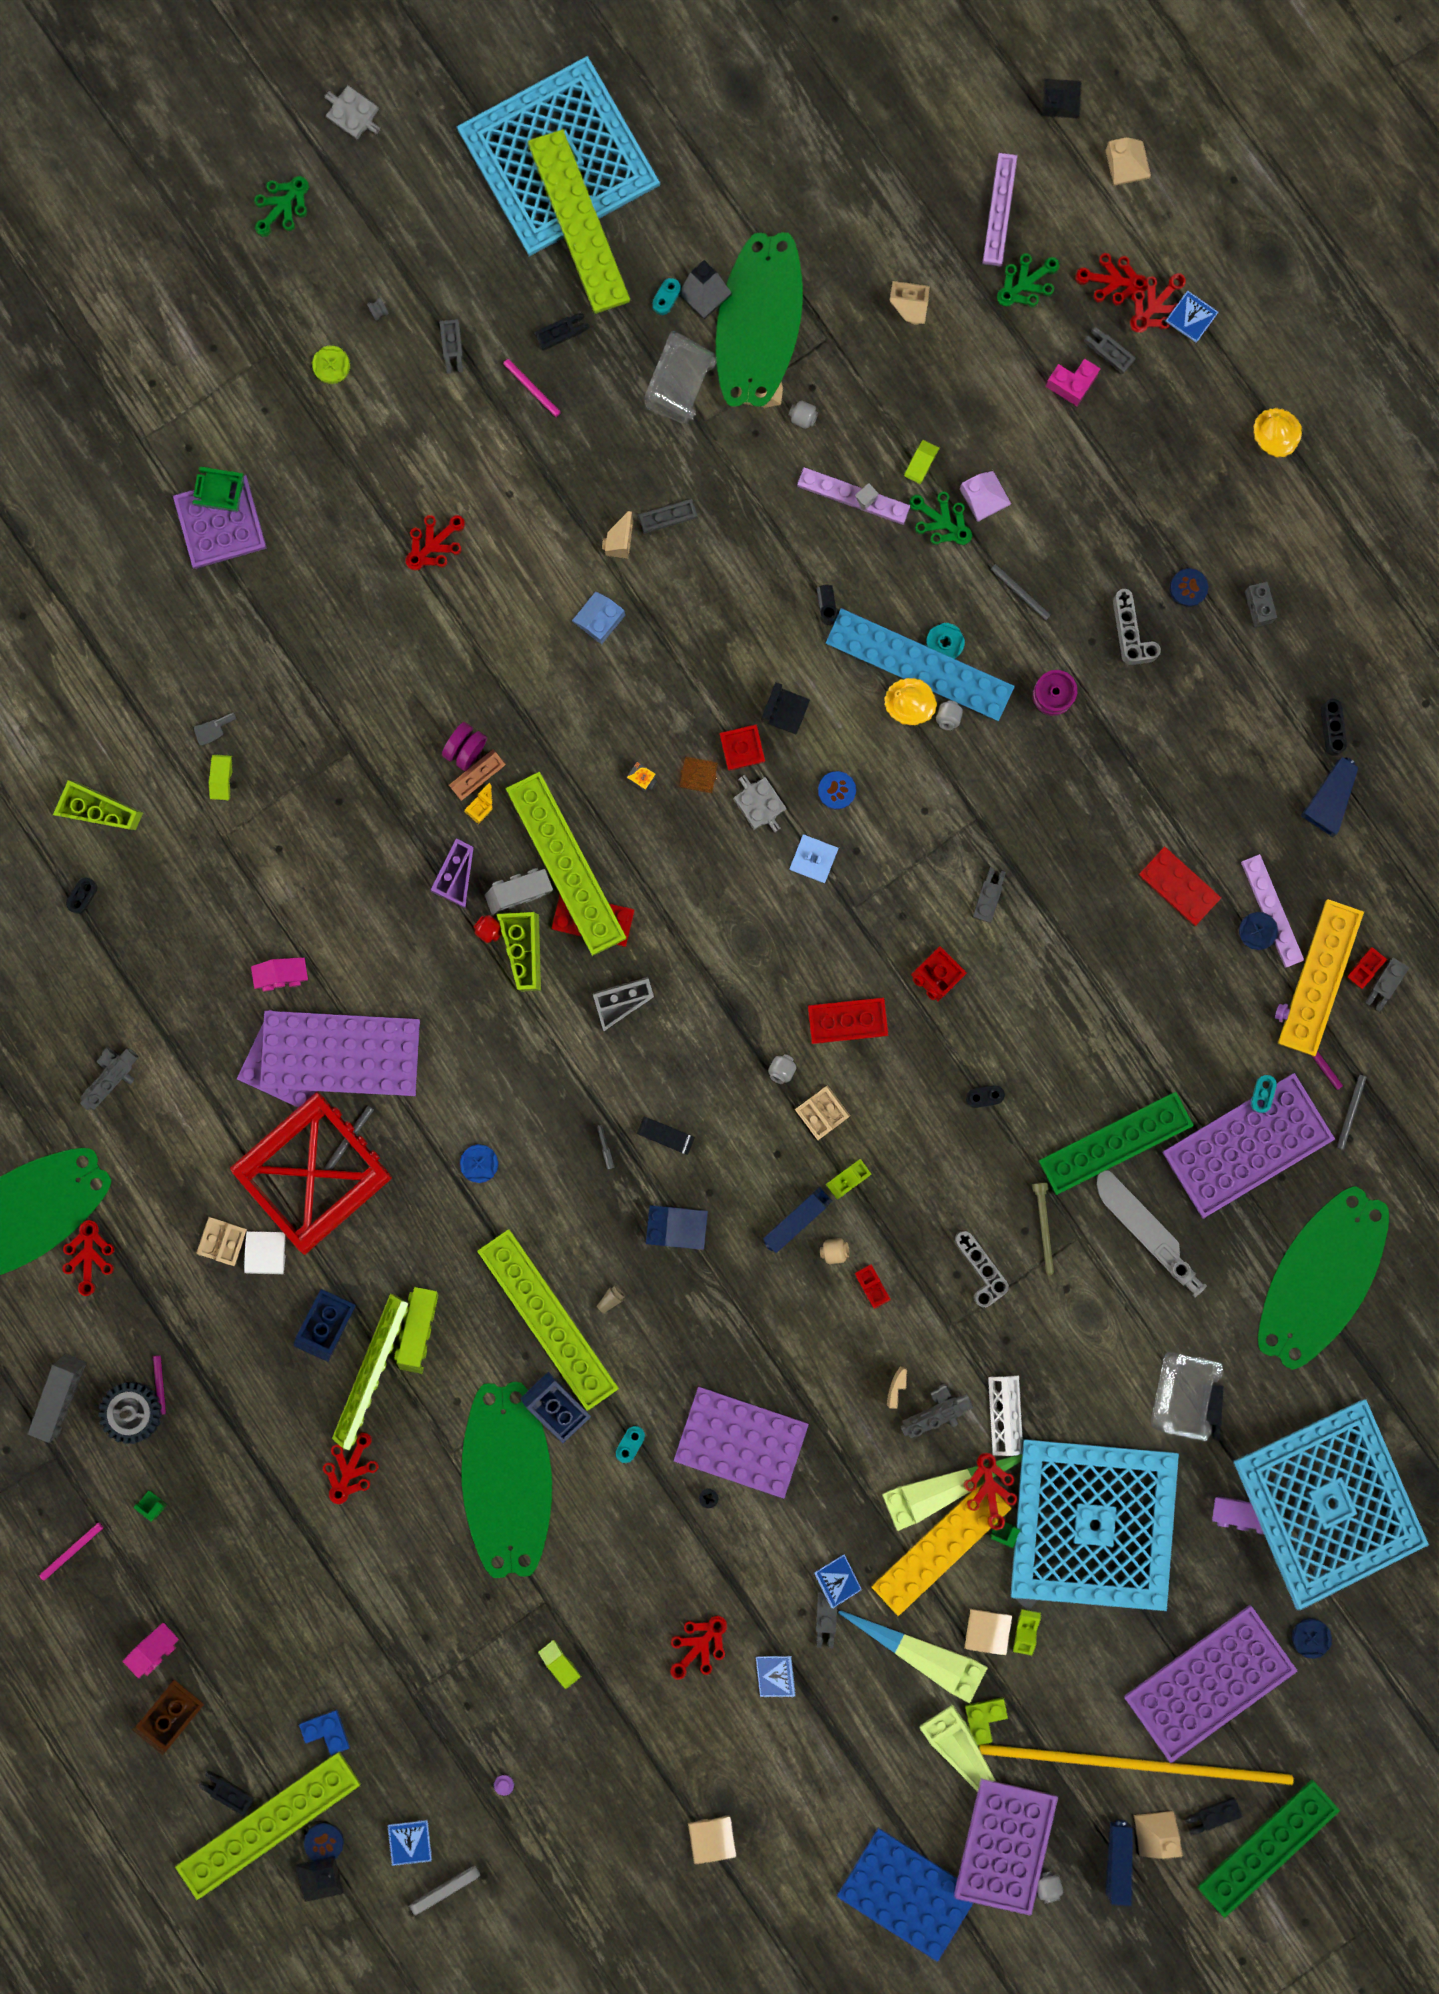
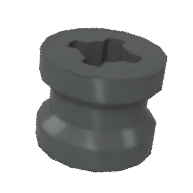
M380 297L376 299V302L367 304L375 321L379 320L382 315L387 316L389 314Z

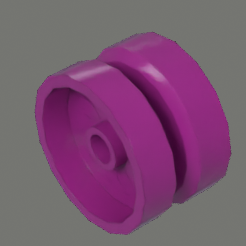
M1061 670L1046 672L1040 677L1034 687L1033 702L1036 708L1043 714L1059 716L1067 712L1074 703L1078 693L1077 684L1074 678L1067 672Z
M462 722L447 741L441 756L449 762L456 760V766L465 772L481 753L487 741V736L480 731L473 733V727L466 722Z

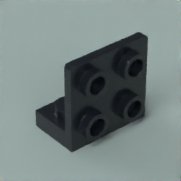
M775 682L761 722L796 735L810 699L782 689L783 685Z

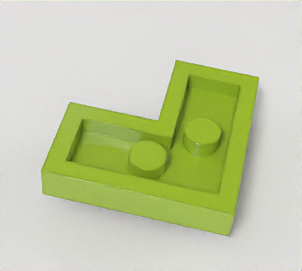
M1004 1698L965 1705L969 1729L976 1744L991 1743L992 1737L989 1722L1008 1719Z

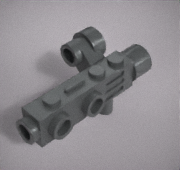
M106 1047L102 1052V1056L97 1060V1063L105 1069L93 1084L85 1090L84 1094L80 1097L82 1100L80 1104L86 1110L91 1108L95 1110L121 1080L131 1084L134 1078L127 1073L132 1069V1065L138 1060L139 1056L130 1048H126L121 1055H118L114 1050Z
M946 1383L939 1385L937 1389L930 1392L934 1402L938 1401L939 1404L903 1420L901 1429L904 1436L909 1435L910 1438L920 1436L922 1433L938 1428L948 1421L952 1427L957 1426L958 1421L956 1418L964 1415L963 1412L973 1408L969 1396L965 1394L958 1398H951L952 1396Z

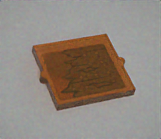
M685 757L683 770L680 771L682 776L679 788L712 794L714 781L717 780L716 771L718 763Z

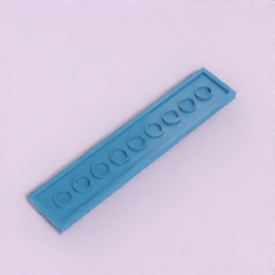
M842 608L826 641V644L901 678L921 679L930 686L933 692L999 721L1015 687Z

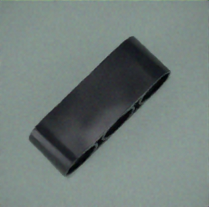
M1332 698L1322 705L1321 718L1326 752L1331 756H1337L1346 749L1347 740L1342 704L1339 700ZM1328 705L1335 707V713H1331L1328 710ZM1331 723L1336 724L1337 732L1331 730ZM1337 742L1340 745V750H1335L1332 743Z
M645 1116L636 1133L686 1155L689 1154L695 1137Z

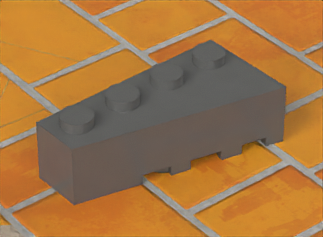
M65 1354L52 1365L28 1435L48 1443L54 1438L59 1437L62 1430L60 1426L67 1416V1409L74 1397V1392L87 1362Z

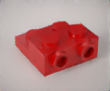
M939 946L911 975L914 977L913 982L917 986H923L927 990L926 994L931 1000L936 999L939 1002L967 972Z

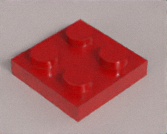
M757 725L720 733L728 771L765 763Z

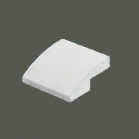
M247 1232L244 1272L253 1274H284L286 1235L283 1232Z

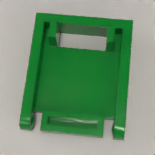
M199 467L198 471L205 473L206 476L197 474L193 496L201 499V501L193 500L192 504L200 507L238 512L244 474ZM232 483L237 484L234 500L229 499Z

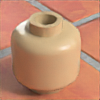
M841 1238L827 1239L824 1241L823 1247H820V1256L828 1264L844 1263L850 1254L848 1243L844 1242Z

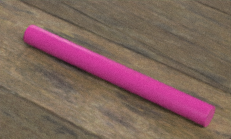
M509 359L503 363L555 417L561 413Z
M98 1522L46 1568L39 1575L40 1578L45 1581L103 1529L102 1524Z

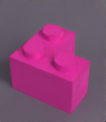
M1084 359L1074 374L1058 364L1048 379L1046 387L1075 406H1078L1098 376L1100 368Z
M305 958L273 959L251 966L254 989H262L263 992L285 987V984H289V987L301 986V982L308 980Z
M162 1623L123 1662L138 1679L143 1674L148 1676L163 1661L161 1657L164 1654L168 1656L176 1649L174 1644L179 1639Z

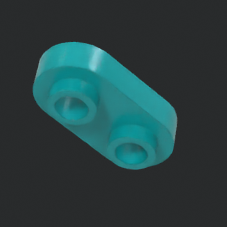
M666 279L653 300V309L657 314L665 315L669 313L678 298L681 289L680 283L676 279ZM673 285L674 289L670 290L668 286ZM664 301L665 305L661 306L659 302Z
M1270 1075L1261 1076L1256 1081L1251 1099V1107L1257 1113H1265L1271 1108L1277 1082ZM1264 1081L1269 1085L1267 1089L1262 1085ZM1258 1100H1262V1101H1263V1106H1262V1107H1259V1106H1258V1104H1257Z
M632 1426L626 1431L616 1450V1457L620 1462L629 1463L634 1459L645 1439V1432L641 1427ZM632 1433H637L639 1438L637 1440L632 1439ZM628 1450L629 1456L624 1457L622 1451Z

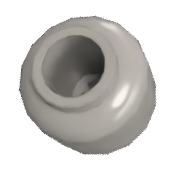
M799 401L796 405H792L789 415L792 416L791 422L807 429L814 425L818 412H816L814 405Z
M949 700L944 702L938 708L936 722L942 729L953 730L960 725L963 710L955 701Z
M786 1054L776 1056L768 1069L771 1080L778 1084L789 1082L796 1071L794 1059Z
M1051 1872L1040 1874L1037 1894L1040 1900H1044L1045 1903L1060 1900L1063 1888L1058 1875H1052Z

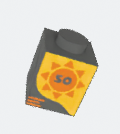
M636 762L626 777L627 781L645 793L648 789L652 790L657 783V780H655L657 778L656 774Z

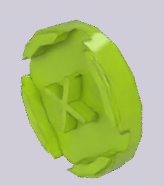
M325 346L314 355L312 368L319 380L327 384H336L344 380L348 375L350 360L341 348Z

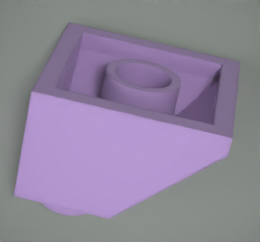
M994 471L978 474L961 484L960 491L977 522L1011 505Z

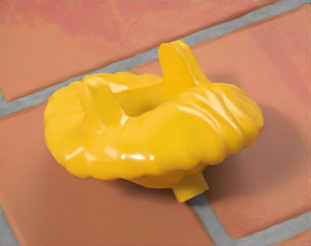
M1274 408L1263 411L1255 419L1253 427L1254 438L1262 450L1274 457H1285L1293 453L1302 436V426L1293 414L1284 409Z
M900 679L889 687L884 697L886 711L892 718L903 725L924 723L930 720L936 712L937 702L930 686L921 679Z

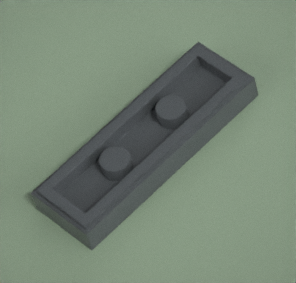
M692 499L638 514L643 534L698 518Z

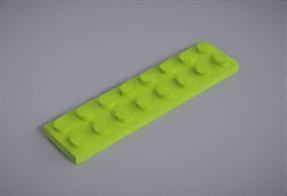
M393 1294L389 1295L332 1437L337 1444L347 1450H350L351 1446L356 1442V1433L364 1422V1413L370 1407L372 1393L377 1389L380 1373L386 1367V1358L393 1350V1341L400 1332L402 1318L408 1312L409 1303Z

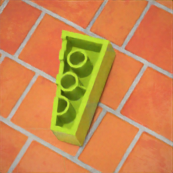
M68 780L53 815L136 830L143 812L76 781Z
M535 912L497 914L517 990L522 992L541 991L539 915Z
M414 1287V1291L409 1293L408 1303L410 1308L403 1319L406 1325L404 1330L401 1329L399 1341L402 1342L400 1349H396L394 1360H397L400 1370L419 1374L423 1373L424 1367L421 1366V1361L426 1358L427 1354L426 1340H429L432 1325H430V1322H433L438 1300L437 1291Z

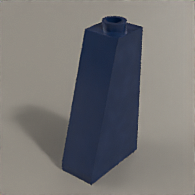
M1341 757L1336 762L1301 814L1302 818L1331 837H1334L1339 832L1358 767L1355 766L1353 760Z
M821 1187L817 1188L763 1238L766 1247L770 1251L777 1253L825 1210L832 1202V1199Z
M1117 1819L1116 1822H1110L1106 1896L1112 1905L1131 1906L1133 1828L1128 1821Z

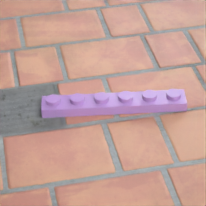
M998 154L983 264L1002 265L1017 155Z
M807 468L803 469L797 487L862 510L856 499V494L863 488ZM878 494L877 500L863 511L904 525L910 505Z
M1261 855L1242 861L1241 864L1261 912L1269 914L1277 922L1279 931L1274 943L1284 967L1286 968L1304 961Z

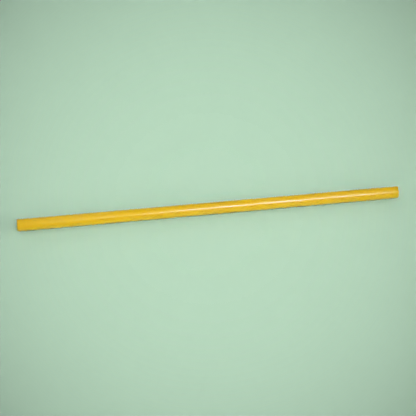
M985 1744L979 1745V1750L983 1755L1293 1784V1775Z

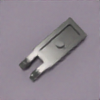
M459 319L440 321L443 357L446 362L447 374L452 373L450 359L456 358L457 369L459 372H463Z
M1094 327L1091 332L1101 342L1098 344L1092 338L1086 336L1084 339L1085 343L1120 373L1124 374L1136 358L1109 335H1105L1098 328Z
M990 867L986 881L983 883L972 917L988 923L992 922L1006 874L1005 871H1001L997 885L990 883L995 872V868Z
M1394 957L1391 958L1371 989L1372 992L1365 1003L1370 1005L1375 1000L1377 994L1380 995L1382 999L1376 1006V1010L1380 1012L1387 1000L1393 995L1409 967Z
M818 1591L817 1648L822 1646L823 1632L829 1633L828 1646L829 1649H833L834 1633H836L837 1606L831 1608L824 1592Z

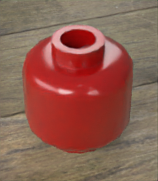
M482 915L473 927L475 928V935L485 943H490L492 940L496 942L502 935L500 922L491 915L485 917Z

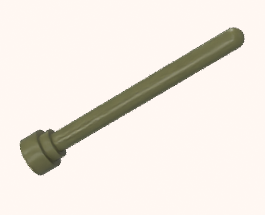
M1048 1183L1032 1184V1189L1038 1198L1047 1275H1053L1054 1269L1045 1200Z

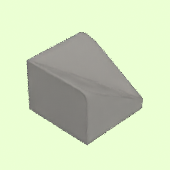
M869 483L856 494V499L862 510H866L878 497V492Z

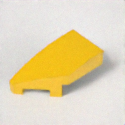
M490 783L485 786L478 794V797L465 809V813L478 824L492 811Z

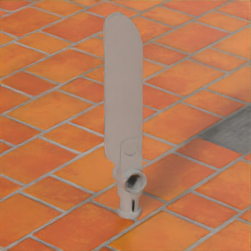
M1110 1171L1101 1172L1097 1176V1189L1105 1206L1171 1273L1173 1278L1177 1279L1183 1286L1186 1285L1193 1293L1194 1298L1197 1297L1207 1285L1202 1284L1195 1276L1196 1273L1190 1268L1189 1264L1180 1258L1178 1241ZM1178 1265H1182L1185 1268L1183 1276H1179L1176 1273Z

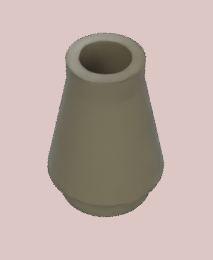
M614 1285L608 1289L600 1303L597 1304V1308L605 1314L608 1310L623 1302L625 1294L619 1287Z

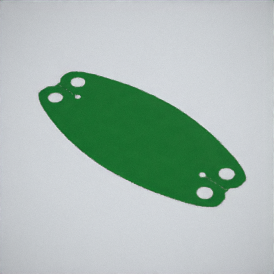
M784 232L772 237H768L765 233L753 234L742 248L726 284L732 295L720 305L716 331V360L721 391L729 406H741L743 403H751L753 406L758 407L765 406L777 391L795 348L802 316V273L795 241L789 233ZM780 241H785L788 244L787 249L783 252H779L776 249ZM755 242H761L763 244L762 250L754 252L752 245ZM768 254H769V257H770V260H769V261L766 260V257L768 256ZM749 378H752L753 381H752V382H748V379H749ZM734 387L742 389V394L737 398L732 397L730 393ZM759 387H765L767 390L766 395L762 398H758L755 395Z
M76 1148L51 1154L17 1167L0 1177V1275L24 1266L53 1249L73 1233L103 1200L112 1180L109 1174L101 1170L97 1165L98 1157L92 1149ZM79 1156H86L88 1158V1165L86 1167H78L76 1160ZM76 1178H81L80 1182H76ZM99 1178L102 1181V1187L99 1190L91 1188L90 1182L92 1179Z
M1356 1186L1351 1187L1335 1196L1305 1225L1285 1253L1270 1285L1258 1333V1344L1261 1352L1268 1356L1276 1355L1281 1358L1282 1364L1287 1368L1297 1369L1317 1356L1343 1330L1363 1302L1382 1257L1389 1225V1210L1384 1202L1380 1200L1372 1201L1366 1197L1362 1189ZM1349 1196L1357 1197L1358 1205L1355 1208L1347 1206L1346 1200ZM1374 1209L1381 1212V1219L1377 1222L1372 1221L1369 1217L1370 1212ZM1358 1217L1360 1221L1355 1222V1218ZM1291 1333L1293 1336L1288 1339V1334ZM1269 1334L1277 1336L1278 1343L1275 1346H1269L1266 1343V1337ZM1292 1348H1298L1301 1351V1357L1298 1360L1290 1358L1289 1351Z
M511 1382L506 1387H498L491 1383L483 1384L474 1398L464 1437L462 1492L467 1521L480 1560L486 1571L493 1578H503L508 1573H516L522 1577L531 1576L542 1556L550 1521L552 1472L542 1423L525 1407L522 1400L517 1404L510 1401L512 1392L517 1391L523 1396L528 1391L521 1382ZM486 1393H492L495 1396L494 1404L486 1405L483 1402V1397ZM502 1409H505V1414L501 1413ZM510 1545L513 1547L511 1553L510 1550H508V1546ZM525 1554L530 1557L531 1563L527 1567L520 1566L518 1560L521 1555ZM496 1556H500L504 1560V1565L499 1569L492 1566V1559Z

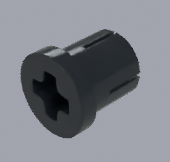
M704 1489L699 1495V1502L704 1508H713L718 1503V1494L713 1489ZM711 1493L714 1500H709L706 1503L704 1495Z

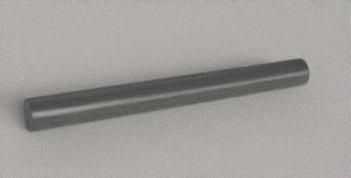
M995 564L990 569L1043 619L1047 620L1051 616L999 566Z
M1359 1075L1336 1147L1338 1149L1344 1150L1365 1085L1366 1076Z
M370 1106L366 1107L353 1126L355 1128L353 1132L356 1135L374 1111ZM346 1138L323 1168L324 1170H332L350 1145Z

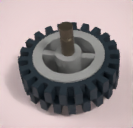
M140 1382L123 1383L109 1390L99 1406L101 1412L98 1413V1417H101L99 1422L100 1425L104 1426L103 1431L109 1434L108 1437L111 1439L114 1438L116 1442H123V1444L137 1443L150 1437L157 1430L156 1428L160 1425V1418L162 1417V1405L159 1404L160 1399L156 1397V1392Z

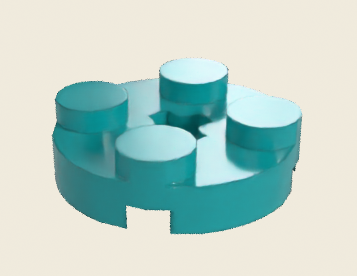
M942 623L930 630L926 646L956 659L963 651L965 640L957 626L950 623ZM948 638V642L951 643V645L943 647L942 643H940V640Z

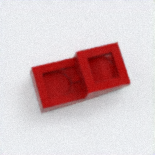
M1371 947L1347 977L1363 989L1387 959Z
M872 1264L854 1273L873 1309L891 1301Z

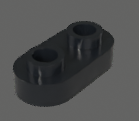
M82 878L78 881L66 902L69 911L80 914L86 910L97 891V884L94 880ZM86 885H90L89 891H85ZM80 901V907L76 908L75 903Z
M997 1085L976 1088L967 1093L966 1102L972 1108L997 1105L1004 1100L1005 1093ZM993 1091L998 1092V1098L992 1097ZM974 1095H978L980 1097L978 1102H975L973 1100Z

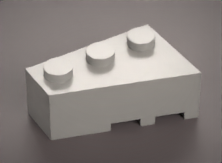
M535 868L528 871V875L521 877V874L510 877V881L504 882L500 880L493 883V886L484 895L492 916L497 915L501 910L507 908L510 910L515 908V905L524 902L528 903L550 894L553 888L546 870Z
M648 977L593 993L603 1031L654 997Z

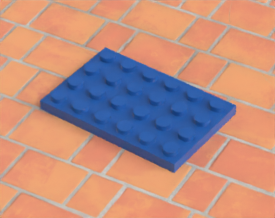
M879 1827L837 1894L839 1899L937 1962L974 1903L954 1897L957 1877Z

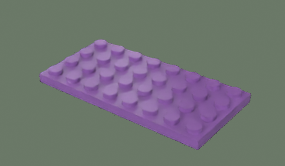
M265 1011L260 1088L416 1096L420 1019Z
M1293 1073L1277 1083L1271 1108L1267 1112H1255L1251 1107V1099L1162 1153L1200 1216L1205 1218L1332 1142L1335 1138L1296 1074ZM1258 1100L1257 1102L1259 1107L1263 1106L1262 1100Z
M1249 1605L1123 1697L1166 1758L1172 1763L1295 1674L1297 1669L1253 1607Z

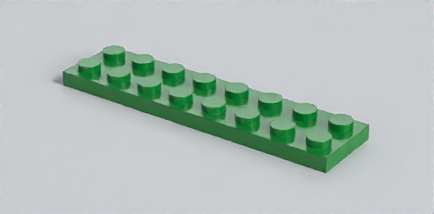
M1173 1092L1038 1160L1055 1195H1058L1194 1125L1177 1092Z
M1311 1779L1200 1882L1197 1888L1218 1912L1226 1918L1340 1810Z

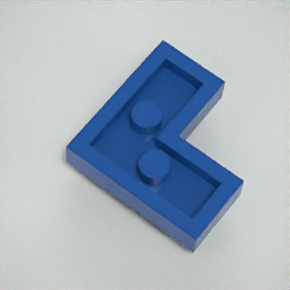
M337 1710L299 1724L305 1743L324 1737L330 1755L350 1748Z

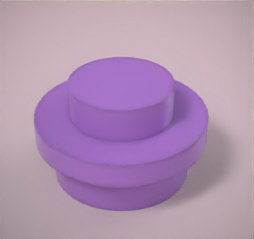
M1279 1004L1275 1015L1279 1022H1283L1284 1019L1287 1020L1290 1012L1288 1004Z
M501 1775L495 1780L494 1789L499 1795L505 1796L512 1792L514 1782L511 1777Z

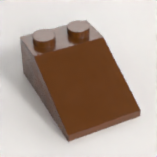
M173 1680L132 1731L163 1755L204 1704Z

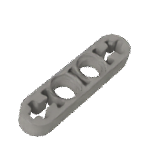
M472 1866L415 1900L409 1905L413 1914H419L480 1876L476 1866Z

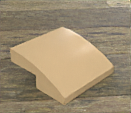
M828 1085L795 1109L817 1140L850 1117V1114Z
M208 1217L196 1254L235 1266L247 1229Z
M900 1367L891 1382L887 1399V1406L889 1408H897L898 1389H906L907 1369L905 1367Z
M970 1609L965 1649L1006 1655L1012 1616Z
M729 1816L688 1823L695 1864L736 1857Z

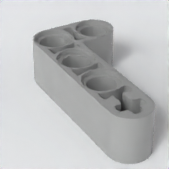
M1128 589L1119 590L1113 599L1122 659L1127 665L1153 662L1159 656L1161 648L1156 642L1140 643L1133 595ZM1121 596H1123V599H1127L1124 604L1123 600H1119ZM1121 615H1129L1130 621H1124ZM1127 632L1131 633L1133 640H1127L1124 634ZM1146 649H1153L1155 651V655H1148ZM1128 651H1133V652H1135V653H1136V658H1135V659H1131V658L1128 656L1127 652H1128Z
M958 1232L954 1238L955 1244L986 1284L975 1293L974 1301L980 1307H988L1007 1293L1008 1283L975 1238L969 1232ZM961 1235L964 1237L968 1236V1239L966 1241L969 1245H975L974 1247L969 1248L967 1252L965 1251V1249L968 1248L966 1244H960ZM974 1250H978L981 1255L977 1261L971 1259V1252ZM985 1266L992 1268V1274L988 1277H985L982 1273ZM998 1281H1001L1004 1285L1001 1292H996L994 1289V1284ZM982 1293L988 1295V1301L985 1304H981L978 1300L979 1295Z

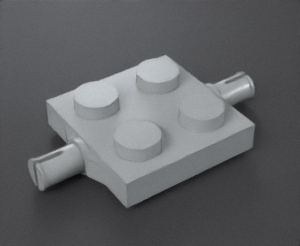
M349 86L338 97L330 91L327 92L325 98L333 103L331 110L326 115L330 121L356 139L367 129L378 134L380 127L372 122L374 115L379 110L376 105Z
M746 775L740 777L739 780L744 786V790L733 799L752 828L755 830L762 825L769 824L774 833L779 831L781 828L775 821V818L785 811L786 807L766 777L752 784Z

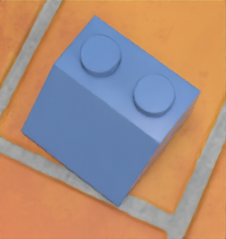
M595 592L572 622L600 644H603L625 617V611L611 599Z

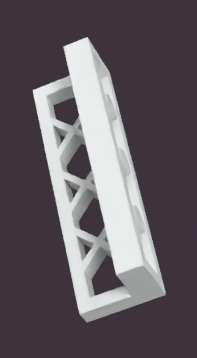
M1019 1376L988 1377L993 1455L1022 1454L1023 1441ZM995 1381H1001L1002 1383L1000 1393L996 1390ZM999 1400L1003 1404L1001 1412L997 1409V1402ZM1000 1420L1004 1423V1430L1002 1432L998 1429V1422ZM1001 1439L1005 1443V1451H999Z

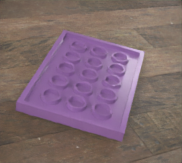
M698 1386L674 1462L784 1499L809 1424Z
M981 1778L954 1897L960 1900L1031 1915L1058 1797L1044 1792Z

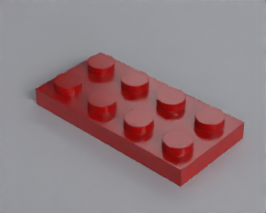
M1165 846L1138 874L1193 926H1196L1221 899L1215 891Z
M560 895L552 930L582 937ZM609 904L626 936V940L616 945L626 947L635 909Z
M884 998L808 1006L812 1044L888 1036Z

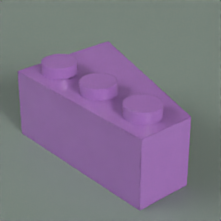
M455 839L430 892L463 908L466 906L473 854L472 846Z
M1225 1497L1215 1498L1212 1521L1217 1522L1218 1526L1229 1527V1524L1236 1525L1239 1530L1248 1531L1249 1528L1257 1529L1256 1533L1264 1534L1251 1502Z

